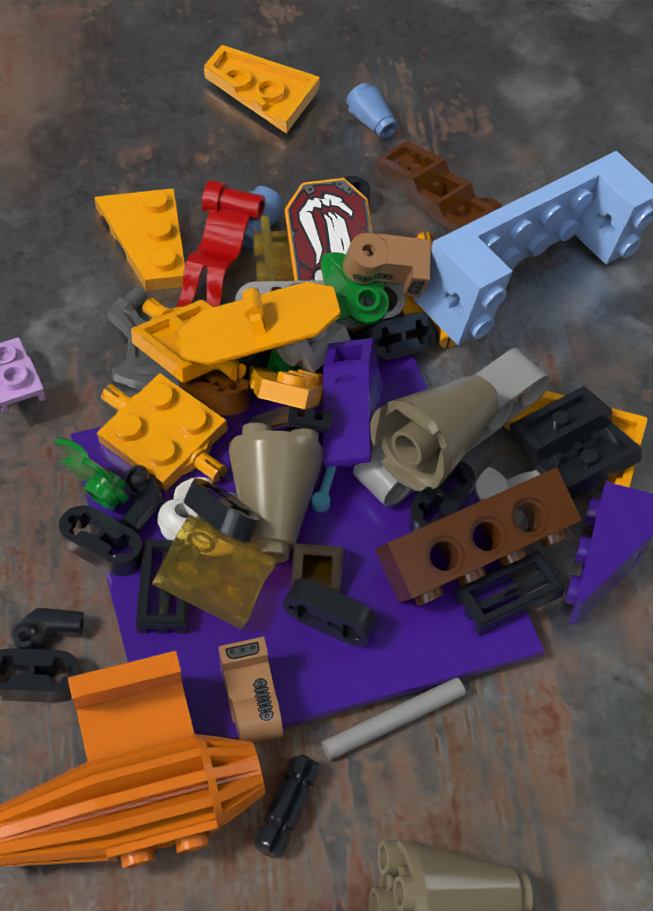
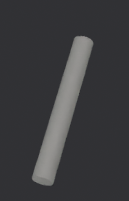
M458 677L449 680L321 741L323 751L331 761L465 696V688Z

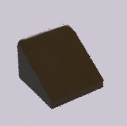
M294 543L292 585L295 580L307 579L340 593L343 547Z

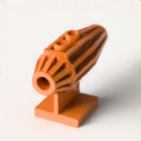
M176 651L68 677L72 700L77 710L87 762L0 804V867L105 861L114 863L121 861L122 869H129L155 861L154 851L175 846L177 854H183L205 848L210 845L209 836L216 835L220 829L266 794L255 746L251 741L194 734Z

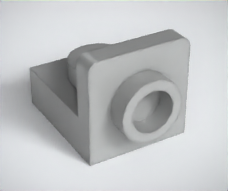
M333 322L319 336L276 347V351L288 365H297L314 373L325 363L329 343L350 341L351 339L345 326Z

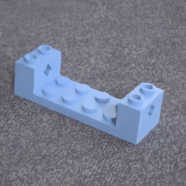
M617 151L600 158L434 240L431 246L430 281L421 297H414V301L457 346L473 337L480 339L494 326L495 320L493 318L507 295L505 289L513 272L511 269L519 261L531 255L538 256L548 246L559 240L567 241L573 235L577 236L606 265L621 256L623 258L631 256L641 245L642 240L640 236L644 228L653 220V184Z

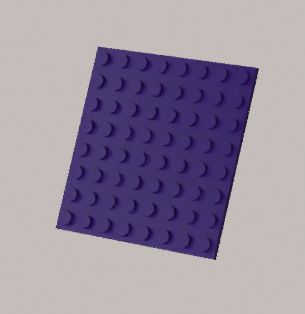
M413 354L378 362L383 382L379 408L389 401L428 389ZM250 392L252 406L247 411L235 415H220L226 420L228 430L212 445L209 452L210 456L227 467L224 477L219 476L220 481L214 484L236 495L229 456V443L236 436L242 435L243 426L250 423L251 417L287 406L258 398L254 392ZM323 405L308 409L315 410V414L323 412ZM102 427L70 434L72 441L81 445L91 460L102 468L110 470L124 481L126 472L132 466L99 442L97 432ZM323 433L319 434V439H318V443H319L322 447H323ZM322 463L296 544L343 547L340 593L368 606L374 611L379 620L366 646H353L300 623L285 611L282 603L292 586L294 549L289 551V560L285 562L264 563L250 558V548L243 541L237 540V549L226 552H209L201 549L193 542L187 634H177V629H168L167 634H157V629H148L147 633H137L136 618L141 567L133 574L127 576H115L105 572L127 661L132 662L172 651L177 652L181 668L182 685L194 734L239 740L236 725L232 720L220 669L218 646L264 636L283 729L438 686L457 677L463 679L542 657L545 651L528 613L479 636L474 629V621L472 619L468 620L464 614V606L462 604L458 605L454 599L455 589L460 587L457 578L441 585L445 593L444 595L425 604L417 606L414 598L398 603L375 549L412 532L409 528L410 507L419 491H414L392 507H385L354 476L353 470L355 466H336L328 493L330 496V507L325 512H317L312 507V496L320 491L326 467ZM196 468L181 476L166 492L160 488L163 496L162 505L167 501L173 500L175 489L182 482L191 478L209 477ZM453 478L451 482H445L444 492L449 493L456 483L460 484L461 481ZM126 486L123 490L129 499L124 505L118 504L114 511L104 508L85 493L89 507L95 508L119 522L133 505L129 486ZM474 491L464 508L478 503ZM435 506L428 516L423 515V520L430 522L434 517L438 518L440 508ZM159 510L139 534L142 546L144 539L168 540L161 533L158 524ZM475 527L473 541L479 549L485 551L488 544L487 537L481 529ZM128 546L121 551L111 547L113 557H116L121 552L127 555L130 554ZM433 546L430 551V560L435 568L443 571L446 566L445 554L441 549ZM154 552L149 615H158L163 552ZM174 552L169 615H177L182 552ZM499 559L484 565L487 574L502 567ZM509 581L475 597L474 600L478 602L502 591V588L513 584L514 581ZM518 597V598H516V599H514V600H511V601H509V602H507V603H505V604H503V605H501V606H499V607H496V608H494V609H492V610H490V611L484 613V615L487 614V613H489V612H491V611H493V610H495V609H498V608H500V607H502V606H504V605H506V604H508V603H510V602H512V601H515V600H517V599H519V598H521V597Z

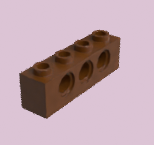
M556 467L376 548L375 552L398 603L414 598L417 606H420L444 595L445 593L441 585L457 578L459 585L463 586L487 575L484 565L499 559L503 567L528 556L529 554L525 546L540 540L544 548L569 537L566 527L581 521V517ZM517 509L522 511L528 519L527 531L521 530L516 524L515 512ZM475 527L481 529L487 537L488 544L485 551L479 549L473 541ZM433 546L438 547L445 554L446 566L443 571L435 568L430 560V551Z

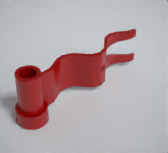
M209 180L206 183L202 195V210L208 213L200 246L189 255L186 261L182 291L176 308L187 306L194 302L204 268H208L206 302L212 307L221 305L226 272L237 261L241 253L249 219L260 220L262 218L266 202L265 196L228 188L227 183Z

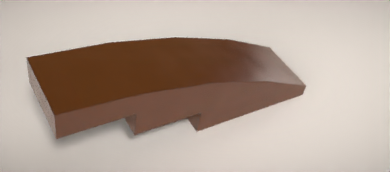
M409 141L403 142L376 159L378 167L410 199L452 232L498 209L477 198L470 182L450 173L446 159Z

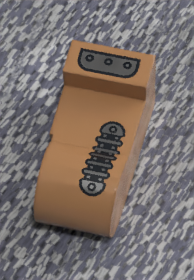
M361 233L355 236L349 245L342 264L343 271L351 281L358 284H369L375 280L403 284V295L420 298L430 281L431 240L381 233Z
M264 636L218 646L221 674L239 740L258 744L283 738L281 715L271 676Z

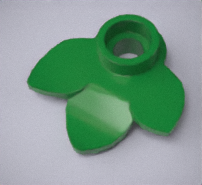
M340 252L323 254L321 259L323 281L327 286L334 287L341 313L336 321L351 318L356 323L371 325L382 320L389 307V298L384 290L387 282L375 280L369 284L355 283L343 271L342 264L346 254ZM371 297L375 303L372 306L366 307L360 304L359 299Z
M66 438L55 439L53 444L61 447L68 457L62 458L59 463L86 483L82 489L89 497L110 511H114L118 504L124 505L129 498L123 490L127 485L120 477L91 460L86 450L78 443Z

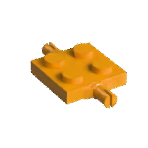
M151 298V301L147 299L144 302L143 312L152 319L131 328L132 343L179 381L185 383L214 369L221 370L231 380L237 381V378L240 380L246 372V366L237 361V359L211 366L182 359L178 330L200 311L214 308L201 299L187 306L172 309L166 308L156 298Z
M160 373L138 394L132 397L127 396L113 384L107 386L108 390L106 388L101 394L102 401L115 408L117 413L97 432L99 442L132 467L135 465L145 466L149 474L155 475L160 488L165 492L181 476L196 468L212 479L214 483L220 481L219 476L224 477L227 467L209 455L212 445L228 430L227 422L223 417Z

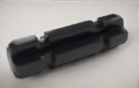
M301 754L291 759L285 772L288 780L287 782L281 781L266 814L265 821L268 825L267 827L261 825L254 841L255 848L268 857H282L285 854L291 840L288 832L289 830L295 831L311 794L308 786H314L318 778L320 765L310 757Z

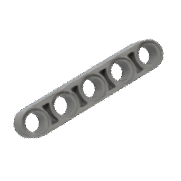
M517 348L507 351L475 374L494 386L499 399V409L467 452L537 402L550 385L551 377ZM379 443L375 447L373 446L371 462L356 465L353 474L385 507H392L416 490L401 484L386 470L381 462L386 455Z

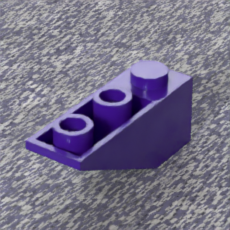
M373 338L328 344L323 367V412L333 414L331 430L323 433L324 467L340 465L352 467L360 463H369L372 460L373 443L371 440L370 422L375 411L379 409L383 385Z
M605 481L600 499L591 497L584 521L585 525L593 526L590 537L581 535L574 562L583 565L581 576L571 575L565 597V603L573 605L570 624L577 625L644 560L653 537L652 493Z

